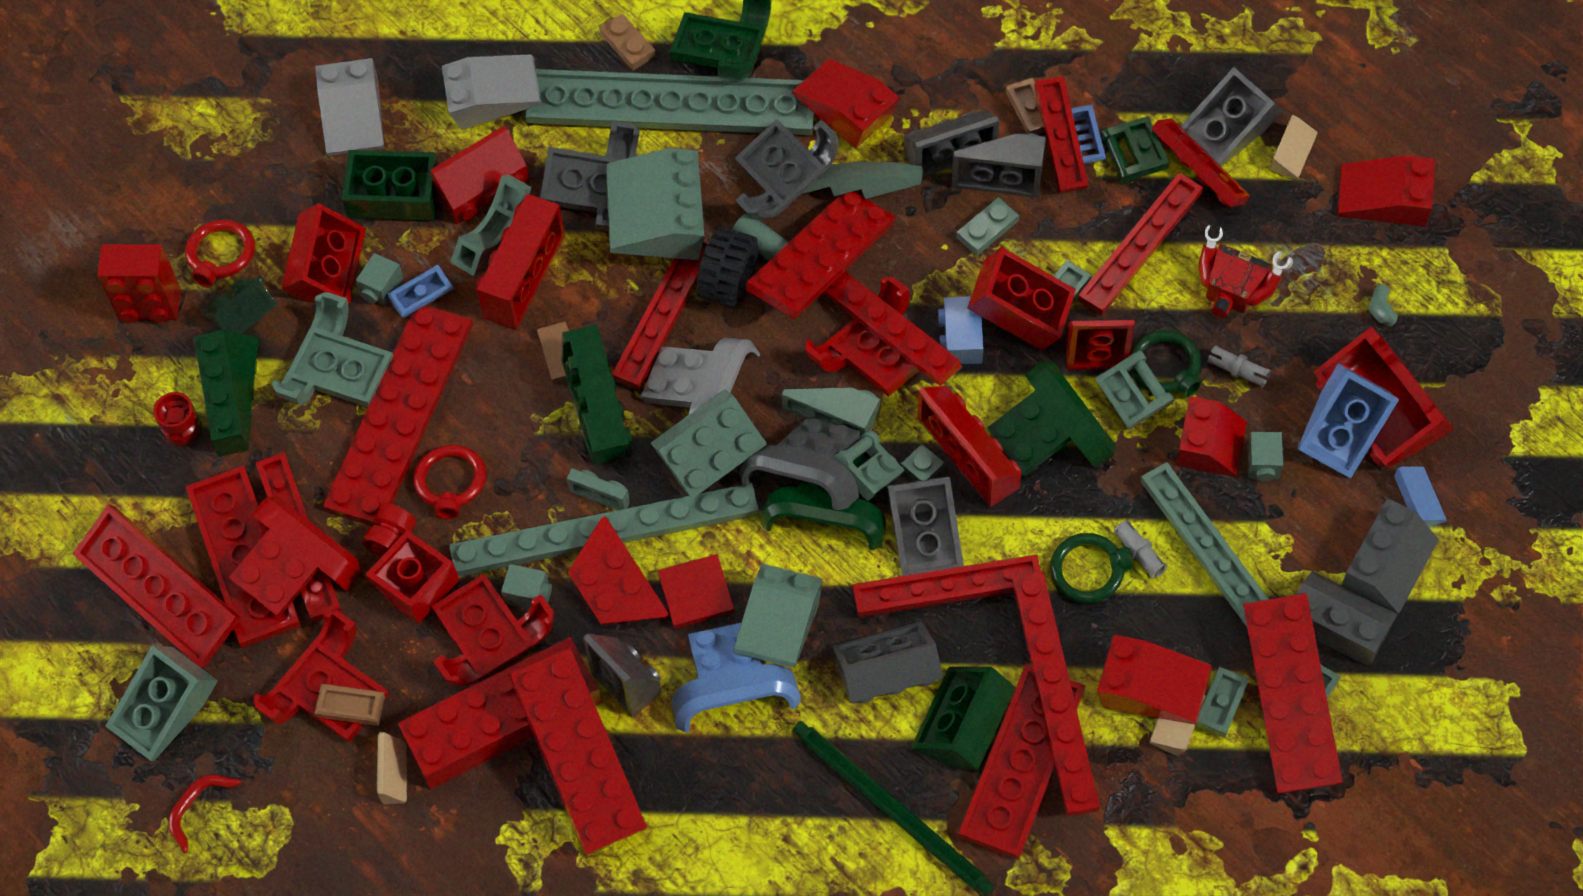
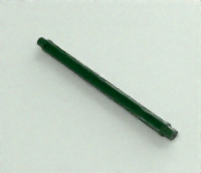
M799 721L794 726L792 732L800 738L801 743L805 744L823 761L827 762L831 768L881 811L885 812L943 864L947 865L974 891L978 890L983 896H989L994 891L995 886L986 879L987 875L955 851L950 844L817 732L815 728L807 726L803 721Z

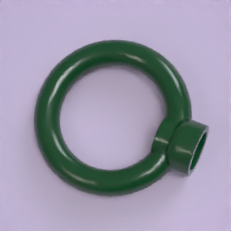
M1158 330L1141 337L1132 347L1130 356L1138 351L1144 352L1149 346L1159 342H1171L1185 350L1189 359L1187 370L1180 372L1174 381L1159 383L1166 393L1173 394L1179 392L1184 398L1193 396L1202 385V380L1197 376L1201 367V357L1194 342L1184 334L1172 330ZM1135 368L1129 370L1134 381L1143 389L1151 392Z
M1080 533L1065 539L1055 549L1050 561V576L1056 589L1066 598L1083 604L1097 603L1109 598L1121 585L1124 573L1133 571L1128 547L1118 549L1111 540L1094 533ZM1079 546H1095L1102 549L1109 556L1112 568L1111 577L1104 586L1097 590L1081 591L1075 589L1067 583L1063 576L1062 564L1064 558L1071 550Z

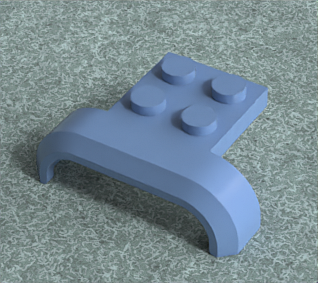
M741 623L688 634L698 679L684 684L676 691L672 698L671 705L676 728L689 732L691 719L701 711L767 696H781L789 702L791 709H795L801 702L795 676L791 670L782 665H761L760 659L733 653Z

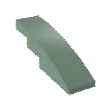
M895 162L832 164L803 194L826 187H831L834 196L862 189L865 199L920 185L923 169L922 166Z

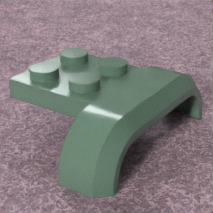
M328 292L317 295L315 297L316 313L313 323L284 380L281 383L273 380L274 390L279 398L299 405L307 403L316 390L369 407L390 364L393 352L342 336L348 319L349 308L347 298Z

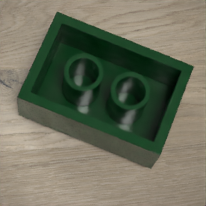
M349 150L342 194V202L347 218L434 221L437 195L430 170L439 165L436 152Z

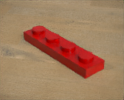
M1064 76L1037 80L1034 87L1058 193L1087 189L1089 186Z
M1172 118L1157 120L1151 129L1158 135L1160 143L1171 148L1178 155L1177 159L1197 174V179L1202 184L1211 187L1217 193V198L1221 203L1230 207L1246 203L1251 195Z

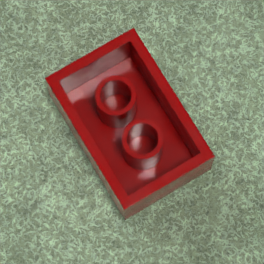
M102 244L97 277L118 320L131 323L138 320H152L159 323L166 322L167 320H177L181 288L162 245Z
M1000 247L983 261L967 309L1043 351L1061 338L1076 289L1005 248Z

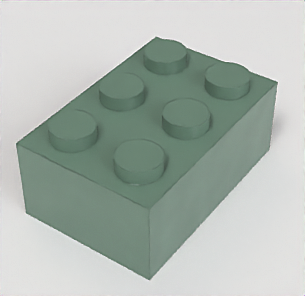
M726 389L651 442L683 490L692 499L767 445L734 395Z

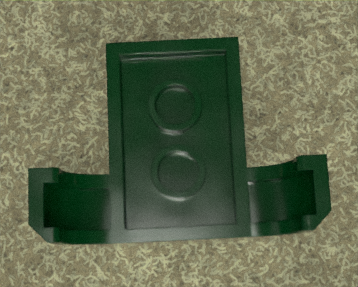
M743 0L739 22L684 12L670 49V59L718 68V76L720 78L743 81L751 75L768 27L772 0Z
M1042 360L1025 373L1026 378L1035 391L987 427L994 438L998 440L1010 460L1012 459L1017 463L1024 477L1071 440L1074 441L1095 468L1115 454L1116 443L1096 420L1054 361Z
M858 456L853 460V464L858 468L870 458ZM803 480L799 481L798 487H784L772 492L767 498L761 516V525L766 531H771L773 522L781 517H792L856 529L866 536L869 543L868 548L872 551L882 547L886 533V519L883 513L872 503L860 499L861 494L859 492V498L848 508L835 510L832 506V499L826 489L818 484Z

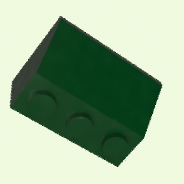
M949 666L911 748L920 754L956 769L978 770L985 758L993 736L998 730V725L1004 712L1010 704V699L1016 687L993 667Z

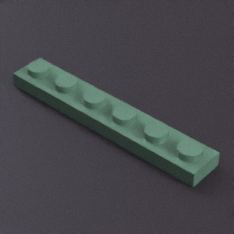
M1167 462L1141 476L1140 482L1247 627L1243 604L1269 600Z

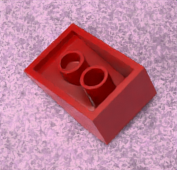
M830 58L792 91L793 96L855 149L893 115L900 99L879 79Z
M1403 155L1342 164L1337 216L1426 227L1432 210L1435 159Z
M1134 320L1072 321L1068 323L1065 336L1067 370L1110 369L1130 356L1135 327Z
M1113 635L1097 693L1103 708L1196 725L1212 666L1145 640Z

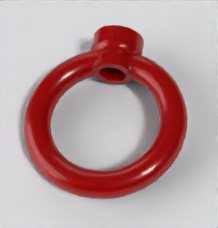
M215 220L200 226L189 237L185 248L186 260L194 270L191 278L198 285L211 288L216 278H225L237 274L252 260L255 253V239L246 226L233 220ZM219 231H229L240 236L243 240L244 248L239 258L234 262L217 267L210 261L205 260L201 262L197 255L198 246L208 235Z
M445 445L430 451L420 460L414 473L416 492L423 501L435 507V515L445 520L457 518L460 507L474 500L480 494L486 482V466L482 458L474 450L462 445ZM446 457H460L467 460L474 469V479L470 487L459 495L450 492H444L440 495L433 493L427 486L426 475L430 467L438 460Z

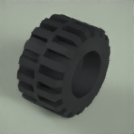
M719 227L707 244L699 269L697 286L700 298L732 308H736L743 301L748 292L746 290L747 281L754 275L757 264V237L725 227Z

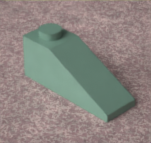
M852 387L784 389L782 393V408L807 419H818L821 422L832 425H844L849 429L860 431L861 436L866 431L872 429L879 416L880 399L870 391H860Z

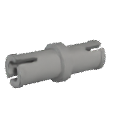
M1217 345L1213 347L1211 352L1221 356L1222 359L1220 360L1209 355L1207 361L1209 364L1231 372V376L1234 378L1242 377L1262 388L1265 386L1267 380L1256 376V374L1259 373L1269 378L1270 369L1248 361L1245 355L1237 356L1219 348Z
M1129 520L1123 521L1115 528L1114 534L1128 547L1131 558L1138 560L1152 579L1161 576L1166 571L1168 566L1154 552L1152 543L1148 539H1143Z

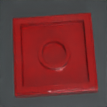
M717 554L657 570L674 630L735 613Z

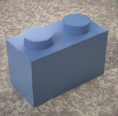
M945 297L944 309H938L939 327H944L945 335H940L939 337L940 345L957 357L961 364L982 363V318L980 315L967 309L971 297Z

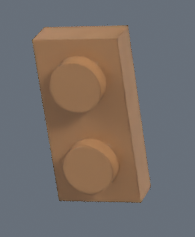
M623 13L599 27L603 38L633 71L656 57L655 49Z
M1032 77L1007 86L1006 94L1026 133L1038 135L1045 131L1034 87L1035 81Z

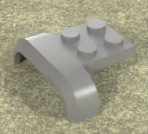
M738 338L721 339L713 351L662 346L641 398L645 403L687 407L690 408L689 414H691L722 390L726 389L731 393L745 356L751 353L753 357H759L760 353L753 342Z

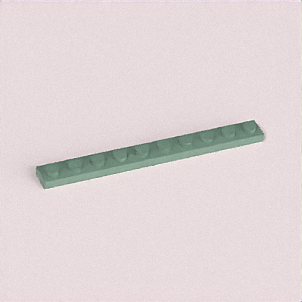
M750 483L746 487L740 485L701 493L693 499L690 496L449 545L452 562L458 576H464L508 567L509 564L518 565L580 552L598 522L604 516L607 517L621 541L626 543L758 516L759 509L753 484Z

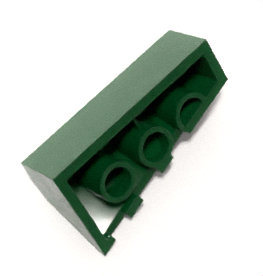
M226 330L194 336L211 441L219 457L249 450L252 423L251 408L255 393L254 378L257 372L256 358L260 342L258 337Z

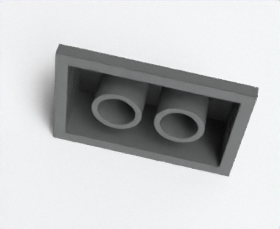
M984 109L978 112L966 113L963 117L950 121H941L935 126L926 129L913 130L909 134L904 135L905 156L910 165L922 166V177L953 167L954 151L998 139L999 119L996 115Z
M1387 498L1349 566L1341 586L1399 615L1439 539L1415 511Z
M1312 571L1302 583L1296 595L1307 593L1316 640L1370 667L1398 614Z
M922 621L832 645L840 677L851 703H866L873 700L876 696L899 694L905 688L916 685L928 686L933 684L935 680L943 678L936 643Z

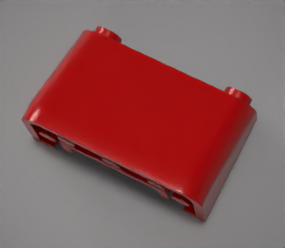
M1372 326L1313 371L1319 379L1315 385L1321 392L1334 369L1340 363L1388 390L1399 399L1371 445L1373 450L1369 452V455L1379 467L1385 465L1387 468H1390L1454 430L1448 419L1393 349Z

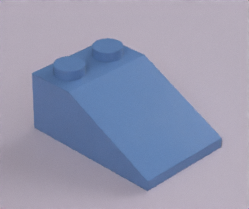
M1338 363L1322 389L1298 449L1351 478L1399 399L1388 390Z

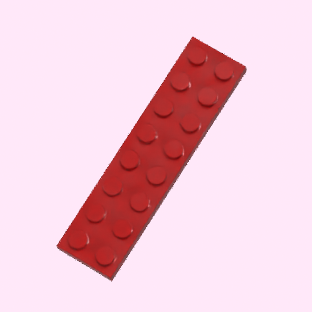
M424 306L411 314L389 366L372 398L323 504L325 512L373 526L375 525L373 519L383 503L393 504L473 326L472 319L429 306Z

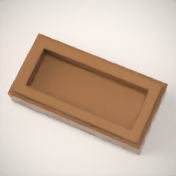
M566 321L537 329L553 384L566 381V375L561 362L562 332L569 330Z
M321 684L314 714L318 718L379 726L385 694L379 691Z

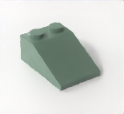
M762 564L751 590L733 653L795 668L819 607L822 578Z
M152 645L107 722L106 727L150 761H155L201 710L218 680L174 647Z

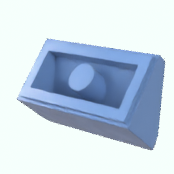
M436 265L387 293V296L393 308L402 318H405L452 291L454 287L440 266Z
M1397 468L1394 477L1407 508L1415 511L1428 527L1445 523L1447 521L1425 468Z

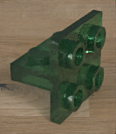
M248 275L245 278L241 276L229 286L231 291L228 294L226 293L222 296L219 294L206 304L209 309L203 314L206 318H211L220 330L242 334L278 304L262 285L264 279L261 276L251 277Z

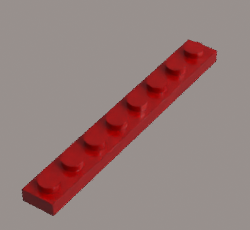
M1044 572L1014 576L1012 584L1067 817L1098 812L1100 809Z

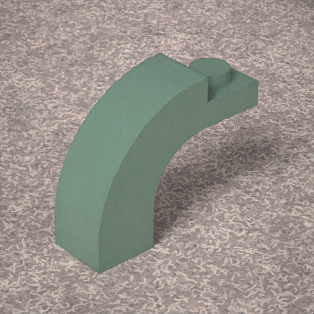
M509 174L503 175L487 215L473 231L459 236L450 262L473 276L486 271L490 255L494 250L497 251L501 244V236L505 227H510L513 221V214L517 204L523 202L526 194H530L532 187Z

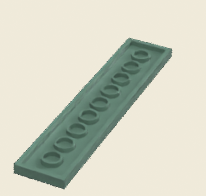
M536 69L542 104L526 109L525 116L527 123L611 127L612 120L633 123L637 128L762 133L778 119L794 135H813L814 113L792 95V91L804 80L746 78L743 81H735L716 76Z

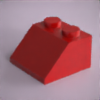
M1190 396L1176 466L1236 478L1247 421L1221 402Z
M408 530L365 574L367 579L397 610L418 625L432 611L431 606L443 599L460 580L451 560Z

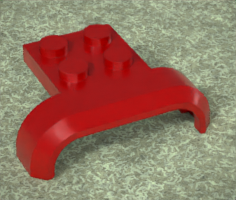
M894 277L882 278L880 280L881 289L878 297L901 315H904L910 299L909 289ZM855 319L822 345L814 346L810 339L806 340L805 350L807 356L827 372H836L849 365L888 397L920 371Z
M278 496L266 497L251 514L255 520L266 526L269 530L229 578L277 617H280L319 569L346 592L362 575L361 563L346 549Z
M484 573L431 606L434 614L462 653V655L452 659H447L442 655L433 660V662L449 685H471L541 642L552 628L555 616L554 611L542 594L531 600V607L528 612L517 620Z
M338 610L324 613V625L321 632L275 687L264 696H260L258 693L254 695V706L257 711L276 724L287 722L301 709L343 740L350 743L365 724L316 717L314 712L321 684L384 692L385 700L388 698L389 692L343 659L354 642L357 626L347 616Z

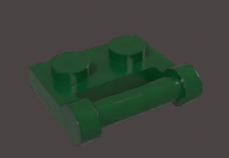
M1149 116L1109 127L1100 132L1102 144L1107 146L1118 170L1117 178L1120 184L1125 185L1131 183L1136 178L1169 169L1170 162L1157 134L1151 129L1153 125ZM1124 137L1136 165L1128 166L1117 139Z

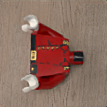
M1209 225L1205 229V237L1208 240L1207 244L1203 245L1198 270L1201 284L1207 288L1206 298L1214 302L1211 312L1219 318H1227L1231 309L1244 313L1249 306H1257L1271 298L1283 277L1281 275L1282 271L1288 270L1292 266V258L1289 257L1286 265L1280 266L1278 260L1283 252H1277L1273 256V264H1270L1221 243L1217 248L1215 247L1216 242L1223 236L1222 228H1220L1219 236L1212 239L1208 235Z

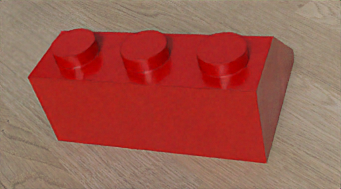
M502 126L430 170L438 202L456 225L464 220L472 219L477 212L492 205L503 175L509 174L525 184L530 181L527 165L505 126Z
M320 203L299 213L281 290L305 302L315 303L317 295L328 292L347 298L349 305L366 228Z

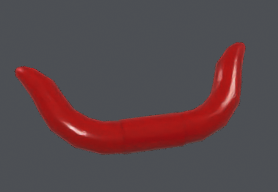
M217 774L205 775L194 781L176 802L169 816V830L184 854L187 853L189 846L188 839L181 828L183 814L207 787H236L241 784L242 781L240 779Z

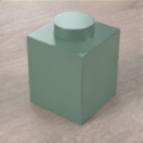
M374 253L356 279V283L364 300L372 304L377 302L386 306L389 302L387 293L398 288L404 278L400 264Z
M1251 432L1247 445L1248 478H1257L1259 481L1279 479L1283 468L1282 432Z
M509 564L501 593L506 605L530 609L531 600L542 594L547 602L549 601L552 584L548 582L546 571Z

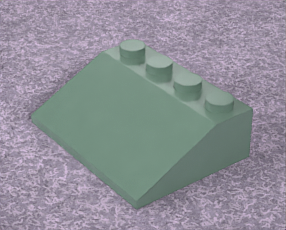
M667 148L607 163L606 180L610 253L698 260L704 239L698 151Z

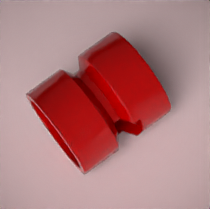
M170 392L161 396L156 401L153 413L166 441L177 446L188 445L194 442L201 432V421L189 397L183 393Z
M383 503L373 519L375 525L368 529L361 543L368 551L381 558L407 530L412 533L417 523L416 518L399 506Z

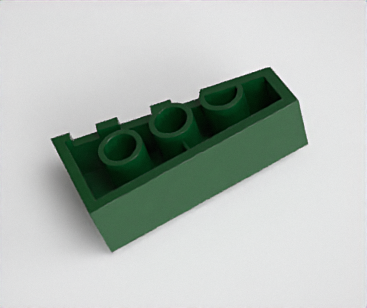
M598 325L562 332L561 362L592 465L628 457V447L632 445V436L629 427L625 428L623 424L624 411L622 403L617 401L616 385L613 375L610 374L608 359L603 348Z

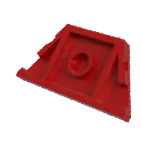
M602 517L568 571V575L601 626L616 625L621 622L636 623L641 622V620L658 618L660 620L667 619L670 616L607 517Z

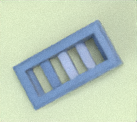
M1087 105L1071 108L1074 122L1086 121V124L1076 125V131L1089 130L1088 134L1077 135L1078 140L1092 139L1093 142L1080 145L1081 151L1091 149L1096 151V154L1082 156L1084 164L1106 160L1093 106Z

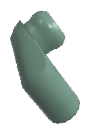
M1378 284L1369 304V312L1379 323L1392 326L1396 323L1398 315L1386 302L1390 288L1386 285Z

